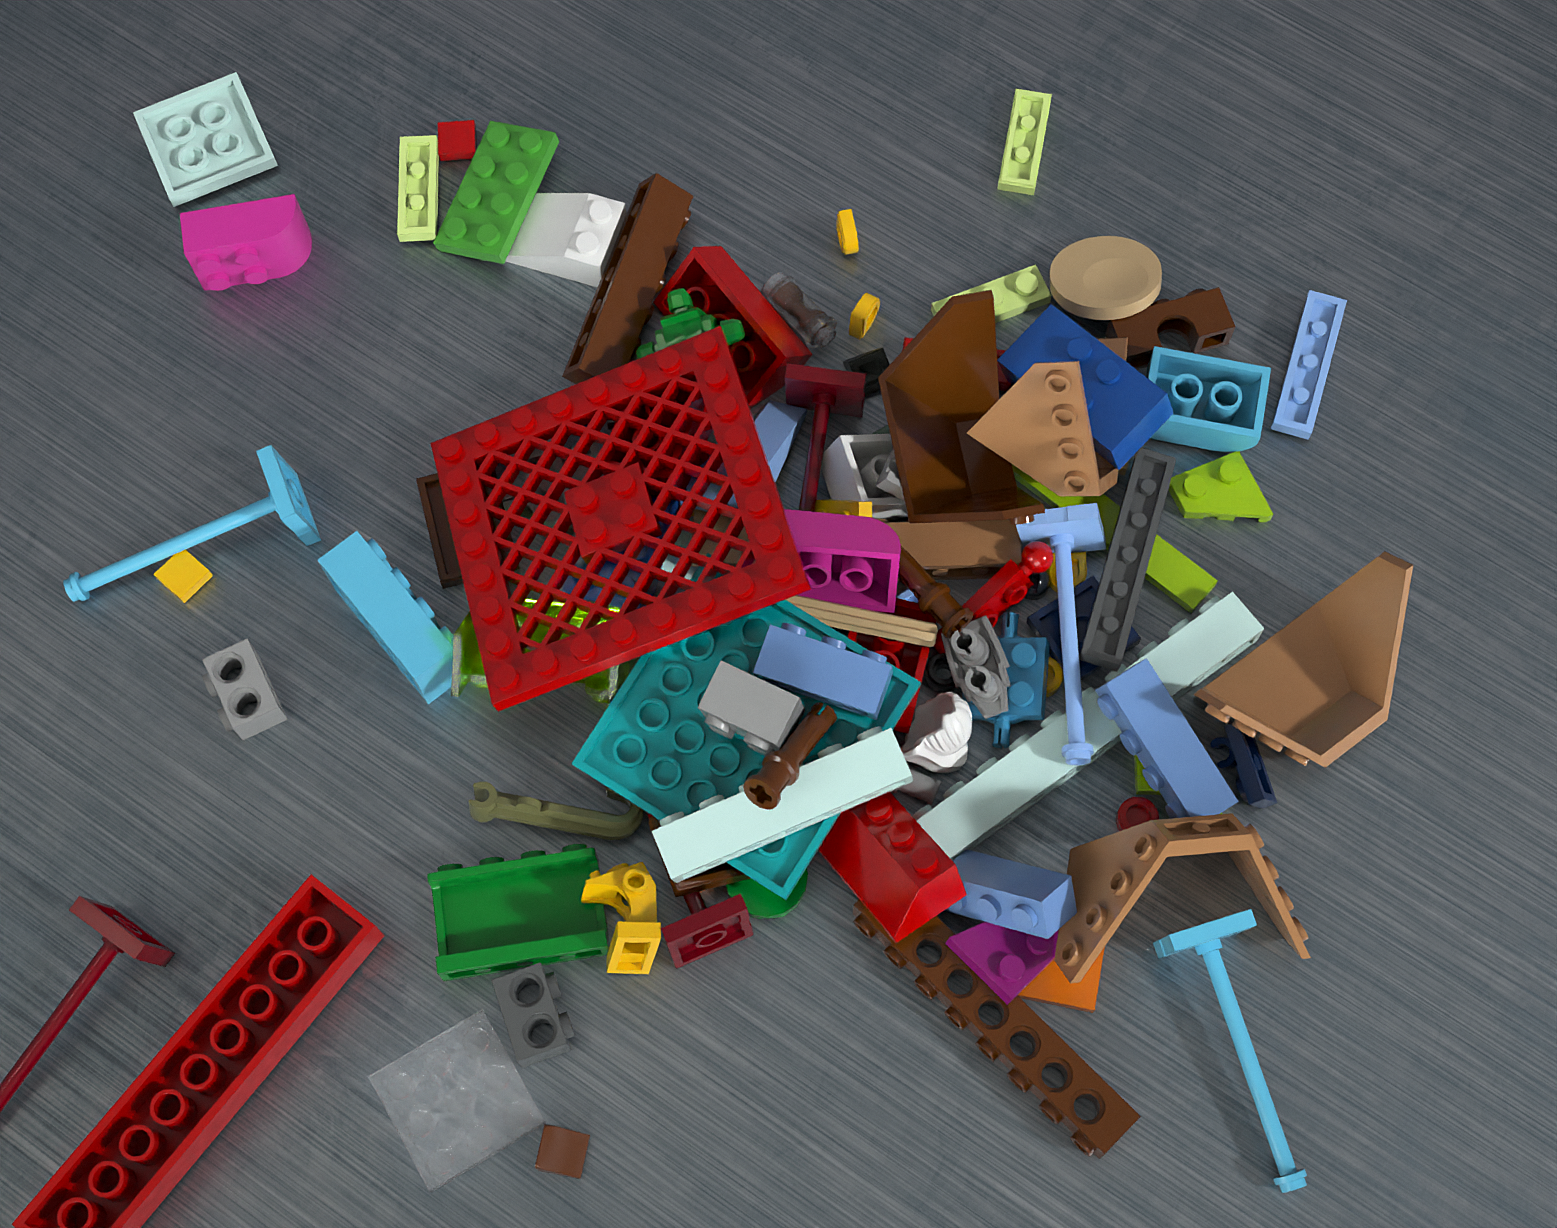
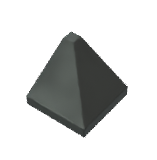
M883 347L843 361L846 371L866 374L865 397L881 390L878 377L890 365Z

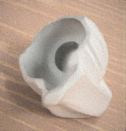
M945 692L939 693L935 698L917 706L914 711V720L911 723L909 734L906 733L905 744L900 748L905 760L937 773H950L959 770L967 760V741L972 731V712L968 703L957 694Z

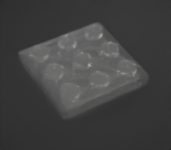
M483 1009L368 1076L428 1191L431 1193L546 1124Z

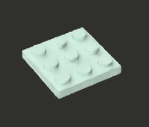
M237 72L133 112L173 207L278 166Z

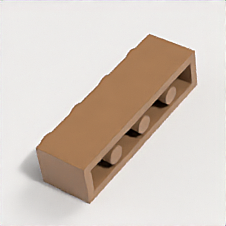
M877 519L890 526L896 532L901 546L910 553L934 580L990 579L1010 559L1017 565L1021 562L1020 537L1016 525H1011L1009 519L911 524L909 519L906 522H889L886 519Z

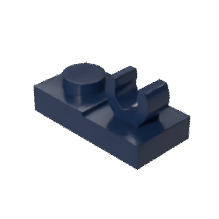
M1232 723L1224 726L1228 738L1217 737L1210 743L1214 749H1221L1227 746L1230 750L1228 758L1217 763L1218 767L1225 770L1236 767L1240 777L1236 779L1238 792L1245 802L1248 801L1249 805L1263 809L1277 804L1278 802L1255 737L1252 738L1232 726Z

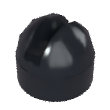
M1046 571L1043 573H1032L1038 575L1037 589L1029 588L1024 598L1039 600L1046 595L1050 585L1049 575Z

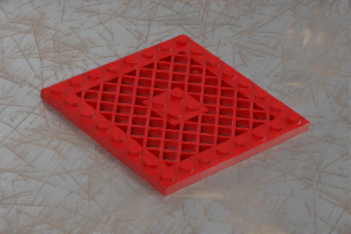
M721 326L430 443L491 702L498 712L811 590L737 368ZM680 390L691 393L684 405L674 402ZM702 400L704 401L707 413L697 410ZM643 405L654 408L647 420L637 417ZM667 412L677 415L670 428L660 425ZM607 419L617 422L610 435L600 432ZM690 420L701 423L694 436L683 433ZM630 427L640 430L633 443L623 440ZM712 431L714 432L717 444L707 441ZM571 434L580 437L573 450L563 447ZM653 435L664 438L657 451L646 448ZM593 442L603 445L596 458L586 455ZM677 443L687 446L680 460L669 456ZM534 449L543 451L536 465L527 462ZM616 450L626 453L619 466L609 463ZM700 451L711 455L704 468L693 464ZM556 457L566 459L559 473L549 470ZM639 458L650 461L645 471L637 462ZM498 463L507 466L500 479L491 477ZM722 463H724L728 476L717 473ZM579 465L589 468L582 481L572 478ZM663 466L673 469L666 483L656 480ZM520 471L530 474L522 488L512 485ZM686 475L698 478L690 492L679 488ZM543 479L552 482L544 496L535 493ZM710 483L722 487L714 500L703 497ZM485 486L493 489L488 498ZM565 488L570 489L564 492L567 504L558 502ZM649 490L660 493L654 504ZM733 493L738 509L727 505ZM506 494L515 497L507 511L498 508ZM672 498L683 501L676 515L665 512ZM529 502L538 505L530 520L521 517ZM696 507L708 510L700 524L689 521ZM551 511L561 514L553 528L543 525ZM721 515L732 519L725 533L713 529ZM492 517L501 520L496 530ZM659 522L670 525L662 539L656 538L663 535ZM571 524L573 525L575 536L566 533ZM514 525L524 529L516 543L506 540ZM743 527H745L749 542L737 538ZM682 530L694 534L686 548L675 545ZM537 534L546 537L538 552L529 549ZM707 539L719 543L711 557L699 554ZM560 543L570 546L562 561L552 557ZM644 545L656 549L647 564L636 560ZM731 548L743 552L735 567L723 563ZM500 549L509 552L504 562ZM626 549V551L624 552L623 555L620 554V553H617V552H620V551ZM668 554L680 558L672 573L660 569ZM580 556L588 564L585 570L575 566ZM522 558L532 561L524 576L514 572ZM606 561L617 564L609 579L598 575ZM692 564L704 567L696 582L684 578ZM545 567L555 570L547 585L537 581ZM630 569L641 573L633 588L622 584ZM717 572L723 574V576L714 579ZM568 576L579 579L571 594L560 590ZM654 579L665 582L658 597L646 594ZM509 582L518 585L513 594H511ZM592 585L603 588L595 603L584 600ZM678 588L685 590L675 594ZM531 590L541 594L532 609L522 606ZM615 594L627 598L618 613L607 609ZM554 599L565 603L556 619L545 615ZM640 603H642V604H644V605H647V606H644V607H641V608L637 609V607H638V605H639ZM577 609L588 612L580 628L569 624ZM517 615L526 618L521 628L519 627ZM601 618L608 620L606 622L598 624ZM539 624L550 628L541 643L531 640ZM563 633L569 635L568 637L560 639Z

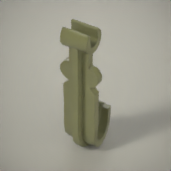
M481 781L473 784L475 800L470 799L468 801L470 816L478 822H488L493 818H499L606 840H621L631 836L639 829L643 820V809L606 787L608 798L625 803L630 808L626 814L616 815L527 796L498 792L492 784Z

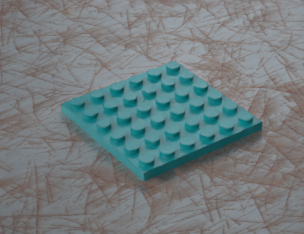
M709 553L706 554L707 557H711V556H712V555L709 554ZM699 566L690 580L696 582L704 567ZM717 572L714 579L723 576V574ZM787 600L777 602L640 656L571 764L658 820L678 812H683L684 816L701 810L699 804L711 797L723 795L724 799L740 793L738 787L744 784L750 776L756 775L760 771L765 757L747 747L748 744L743 741L744 737L735 733L732 739L726 738L709 729L710 726L704 723L706 718L698 709V706L720 661L754 676L753 671L769 626L773 625L781 628L782 623L801 627L807 631L806 637L821 641L823 636L840 640L847 644L845 650L859 655L862 654L863 650L867 649ZM892 665L893 674L877 720L783 689L800 697L805 708L800 723L810 712L811 707L818 702L823 703V708L819 711V715L827 705L836 713V722L830 726L802 762L803 765L819 759L818 752L829 746L841 743L842 747L845 748L859 742L857 736L871 728L880 726L882 731L892 728L893 731L920 688L921 682ZM841 813L729 860L726 863L784 900H787Z

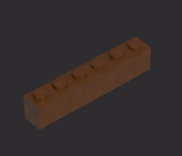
M658 173L645 179L637 187L562 375V377L574 384L629 363L641 345L640 332L653 314L654 306L651 304L655 294L661 290L667 276L664 271L667 263L678 250L679 243L676 240L680 230L685 227L690 219L691 211L688 209L693 199V195Z

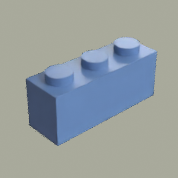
M782 623L781 628L773 625L769 626L753 671L755 677L777 687L877 720L893 674L892 665L886 664L887 658L869 650H863L861 655L845 650L847 644L827 636H823L821 641L806 637L807 631L793 624Z
M967 849L953 860L967 895L944 911L1049 939L1077 913L1071 875Z

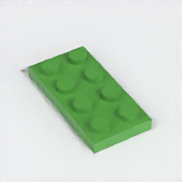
M490 121L433 242L437 250L504 264L559 144L556 133Z

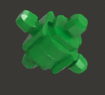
M680 288L668 293L669 311L674 314L660 318L663 328L655 331L657 344L652 341L641 345L636 350L638 359L718 326H721L728 345L741 341L745 337V333L740 320L720 321L719 325L717 319L712 315H707L698 307L692 308L694 305L690 294L684 288Z

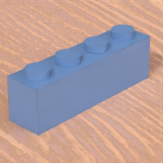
M1147 658L1095 689L1099 696L1097 703L1101 711L1108 719H1114L1122 732L1120 734L1122 744L1131 755H1137L1145 768L1142 771L1145 780L1153 790H1159L1168 805L1165 806V809L1170 819L1217 815L1239 802Z

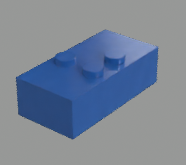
M1052 304L997 360L1006 380L1012 385L1036 362L1079 361L1094 450L1118 470L1129 461L1174 413L1168 394Z

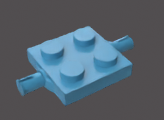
M1008 612L1002 614L1001 635L997 636L1010 667L1006 668L1011 685L1007 687L1009 710L985 719L972 701L968 702L964 693L962 694V699L968 703L972 712V721H987L994 724L992 746L996 748H1002L1003 746L1004 749L1010 746L1012 724L1024 720H1045L1050 643L1046 637L1023 638L1018 636L1019 614L1010 612V615Z

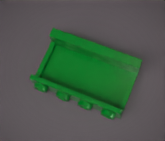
M572 844L563 847L560 853L546 855L545 851L534 850L522 853L520 855L521 859L504 861L502 857H490L480 860L478 866L463 868L462 864H446L438 867V872L427 874L428 883L432 889L439 956L435 957L437 974L443 981L519 970L540 962L543 966L607 955L610 941L605 904L581 903L585 881L591 879L590 873L594 871L600 872L599 859L595 848H587L586 844Z

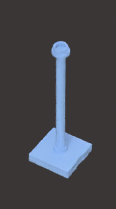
M1097 503L1045 509V513L1034 515L1035 520L1033 522L1016 525L1023 549L1031 542L1041 541L1046 543L1052 549V552L1055 553L1069 744L1062 747V756L1065 757L1066 764L1068 765L1088 764L1091 762V755L1094 753L1093 745L1085 743L1071 553L1106 549L1105 533Z

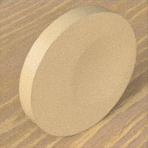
M1097 236L1074 242L1060 251L1050 266V291L1055 301L1068 312L1087 319L1115 320L1132 316L1150 306L1161 290L1162 267L1156 254L1145 245L1124 237Z

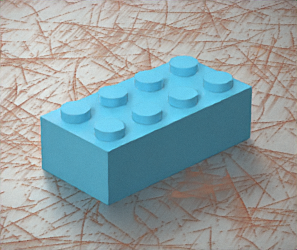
M356 531L320 557L318 562L334 590L427 704H430L467 675L461 663L466 657L458 646L460 644L446 626L440 627L434 618V612L421 596L416 598L410 590V583L397 567L392 569L386 561L387 556L373 538L366 542L359 532Z

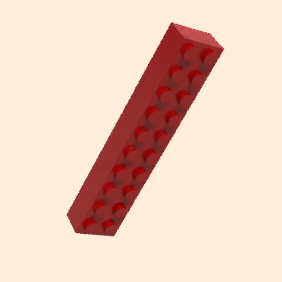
M311 874L14 1220L12 1225L15 1228H141L382 940L384 934L376 925Z

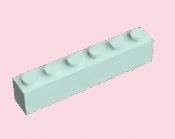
M880 726L874 727L857 736L859 742L845 748L839 743L818 752L819 759L806 765L802 763L799 766L800 771L797 781L791 786H786L780 794L781 800L779 804L773 809L766 810L753 804L744 793V784L738 787L740 793L724 799L723 795H717L699 804L701 810L687 816H684L683 812H678L660 820L661 827L652 830L670 878L676 883L913 782L912 774L892 728L882 731Z

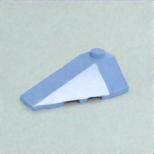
M770 400L753 416L774 481L776 482L807 415V409ZM709 458L700 467L704 468ZM722 463L717 473L728 476L724 463ZM692 476L685 490L690 492L698 478ZM710 483L703 497L714 500L722 487ZM733 493L727 505L738 509ZM696 507V508H695V509L702 510V511H705V512L708 511V510L702 509V508H700V507Z

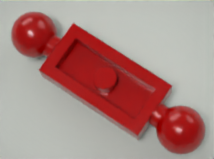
M1034 541L1024 547L1021 553V562L1018 565L1010 559L962 605L963 608H969L974 615L971 621L987 616L992 627H994L998 618L1011 605L1019 603L1027 594L1028 589L1034 584L1029 579V576L1032 573H1043L1051 567L1054 558L1052 549L1044 542ZM943 628L938 630L934 648L939 654L945 653L941 636Z

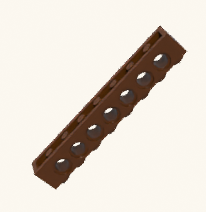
M860 900L853 904V915L856 917L853 923L868 939H872L875 936L886 947L883 950L885 956L897 968L907 967L917 977L913 981L916 987L930 1000L936 996L948 1008L944 1012L947 1018L962 1031L967 1027L979 1039L975 1043L978 1049L993 1062L998 1058L1010 1070L1007 1073L1010 1081L1024 1093L1030 1090L1041 1101L1038 1107L1042 1113L1056 1125L1061 1121L1073 1133L1070 1137L1071 1141L1086 1156L1090 1157L1094 1153L1099 1159L1103 1157L1141 1117L1018 995L1007 1005L945 944L949 937L956 934L937 916L895 943ZM930 945L938 950L940 959L933 964H926L918 958L916 951L922 946ZM955 975L963 976L969 981L971 990L965 994H955L949 989L947 980ZM983 1006L995 1007L1001 1014V1022L992 1026L983 1023L979 1018L978 1010ZM1016 1036L1027 1038L1032 1044V1054L1026 1057L1014 1054L1010 1048V1040ZM1047 1067L1058 1069L1064 1077L1063 1086L1060 1088L1048 1087L1042 1080V1070ZM1085 1098L1091 1101L1096 1109L1095 1118L1092 1120L1079 1118L1074 1111L1075 1100Z

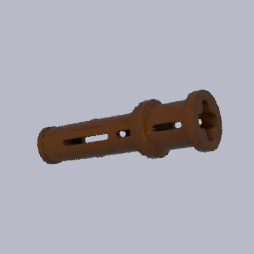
M901 546L898 579L918 599L919 609L922 613H929L943 628L942 634L946 638H951L957 630L961 632L962 628H965L972 620L973 612L969 608H963L950 595L951 589L949 586L942 582L937 583L910 553Z
M815 703L779 750L768 753L763 759V767L760 771L745 781L743 786L744 793L753 804L766 810L775 808L781 800L780 794L786 786H791L797 781L800 771L799 766L830 726L836 722V713L829 705L819 715L818 713L823 708V703Z

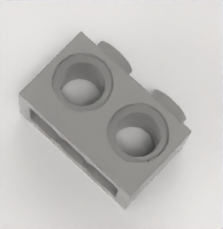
M248 638L202 659L208 672L202 675V679L212 697L219 696L223 708L218 709L217 712L227 732L234 730L242 740H246L288 720L262 661ZM242 668L240 675L236 679L226 680L227 674L232 669ZM257 702V707L251 714L241 715V711L246 704Z

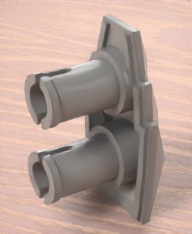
M983 616L971 621L965 628H962L961 632L955 631L951 638H946L941 633L956 688L961 687L967 701H972L985 719L1008 711L1007 687L1011 685L1006 668L1010 667L988 617Z

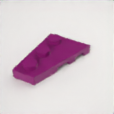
M983 922L949 937L945 944L1008 1005L1055 959L1059 930L1049 939Z

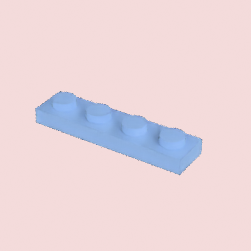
M1309 290L1272 421V430L1309 440L1316 420L1347 300Z

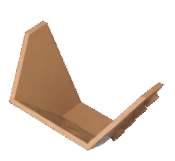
M1128 337L1096 338L1126 361ZM1079 361L1034 363L967 432L968 435L1058 496H1101L1117 484L1118 469L1094 450Z
M1384 551L1256 649L1197 691L1194 695L1208 703L1204 711L1226 724L1231 717L1234 718L1232 726L1252 738L1256 736L1257 732H1260L1261 735L1258 740L1278 752H1281L1283 747L1286 746L1287 749L1284 754L1304 766L1308 764L1309 760H1312L1326 768L1388 720L1413 564Z
M1232 813L1150 820L1070 849L1067 875L1072 876L1077 913L1059 929L1054 959L1070 983H1079L1165 859L1173 856L1227 852L1282 937L1301 959L1311 957L1303 943L1309 939L1305 929L1295 916L1292 918L1289 911L1294 909V906L1281 886L1277 887L1274 880L1279 878V874L1266 855L1262 856L1259 851L1260 848L1264 847L1260 835L1251 824L1244 827Z

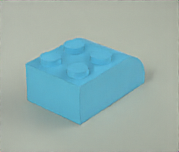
M1154 346L1147 366L1146 377L1168 394L1174 413L1150 439L1220 452H1238L1256 446L1261 437L1271 368Z

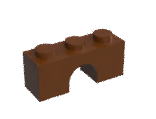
M1217 287L1210 290L1201 288L1189 292L1185 297L1171 301L1169 299L1157 300L1143 311L1132 316L1109 320L1105 337H1128L1126 362L1136 370L1148 366L1154 346L1162 347L1158 337L1161 334L1176 333L1182 336L1188 342L1191 352L1196 354L1228 345L1236 326L1220 288Z

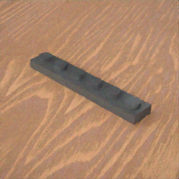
M1142 447L1135 453L1079 653V660L1116 672L1121 666L1177 458Z

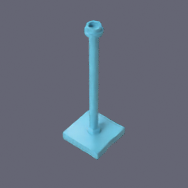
M272 445L257 450L256 452L270 489L268 497L83 577L78 572H74L69 575L68 579L63 581L66 593L73 602L78 600L85 601L90 598L89 591L274 511L279 514L281 521L306 546L321 541L297 473Z
M1248 909L1169 934L1153 942L1158 959L1195 948L1198 956H1203L1280 1174L1273 1178L1274 1183L1279 1185L1281 1193L1307 1186L1304 1178L1307 1176L1305 1169L1297 1170L1219 952V949L1223 948L1220 939L1239 934L1257 926L1252 909Z

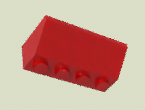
M722 246L693 247L653 302L664 316L674 314L669 311L668 293L684 288L691 296L694 305L692 308L698 307L707 315H712L717 319L719 325L720 321L729 319L741 321L745 337L741 341L729 345L750 409L785 386L787 363L805 365L813 355Z
M891 792L841 812L818 849L895 943L967 895L956 864Z

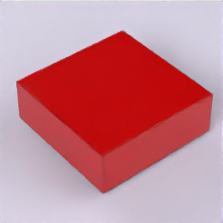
M475 121L438 122V155L440 161L473 159L477 150Z

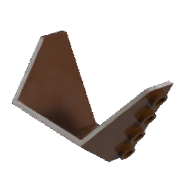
M992 290L952 296L878 377L909 523L1009 519L1011 525L1033 522L1035 514L1045 513L1043 503L1017 487L1010 462L967 434L999 400Z

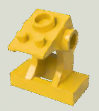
M643 861L630 866L627 863H622L612 867L603 875L599 871L590 873L591 879L585 881L581 903L611 905L624 917V921H617L607 953V973L649 974L661 940V922H657L656 884ZM626 899L629 906H626L622 900Z

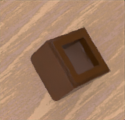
M545 1124L535 1168L541 1172L581 1179L590 1135Z

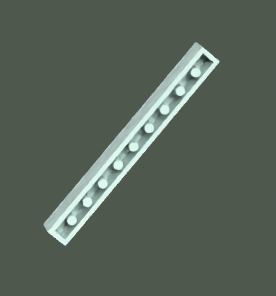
M1231 592L1223 599H1220L1218 596L1210 599L1200 608L1199 612L1201 615L1191 622L1187 618L1178 622L1168 632L1170 637L1158 645L1156 641L1149 643L1136 655L1139 660L1128 668L1147 658L1174 702L1255 644L1262 634L1264 627L1234 592ZM1121 664L1117 672L1112 670L1105 677V681L1108 682L1128 668ZM1092 687L1082 692L1085 743L1093 745L1094 751L1093 755H1091L1090 763L1121 742L1120 734L1122 733L1114 719H1108L1101 711L1097 703L1099 696ZM1058 710L1051 714L1041 723L1043 729L1034 736L1030 737L1028 733L1022 735L1009 746L1010 753L999 761L996 757L989 759L976 770L978 776L965 785L963 781L957 782L943 794L944 801L934 808L928 804L912 816L952 861L966 849L973 850L1090 764L1068 765L1066 764L1065 757L1062 756V747L1069 744L1066 712L1063 714Z

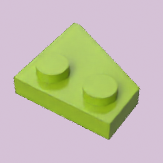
M1239 451L1171 478L1168 490L1183 518L1203 519L1205 517H1214L1217 520L1234 521L1235 517L1258 518V522H1267L1273 516L1272 510Z

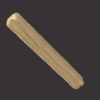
M800 595L785 599L829 627L926 647H933L936 641L938 626L935 623Z

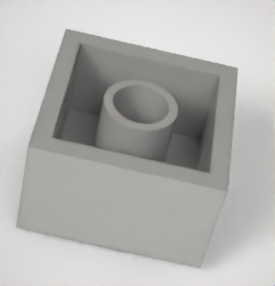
M720 661L698 706V709L706 718L704 723L710 726L709 729L729 739H732L736 733L744 737L743 741L748 744L747 747L764 756L782 747L798 727L805 712L800 697L723 661Z

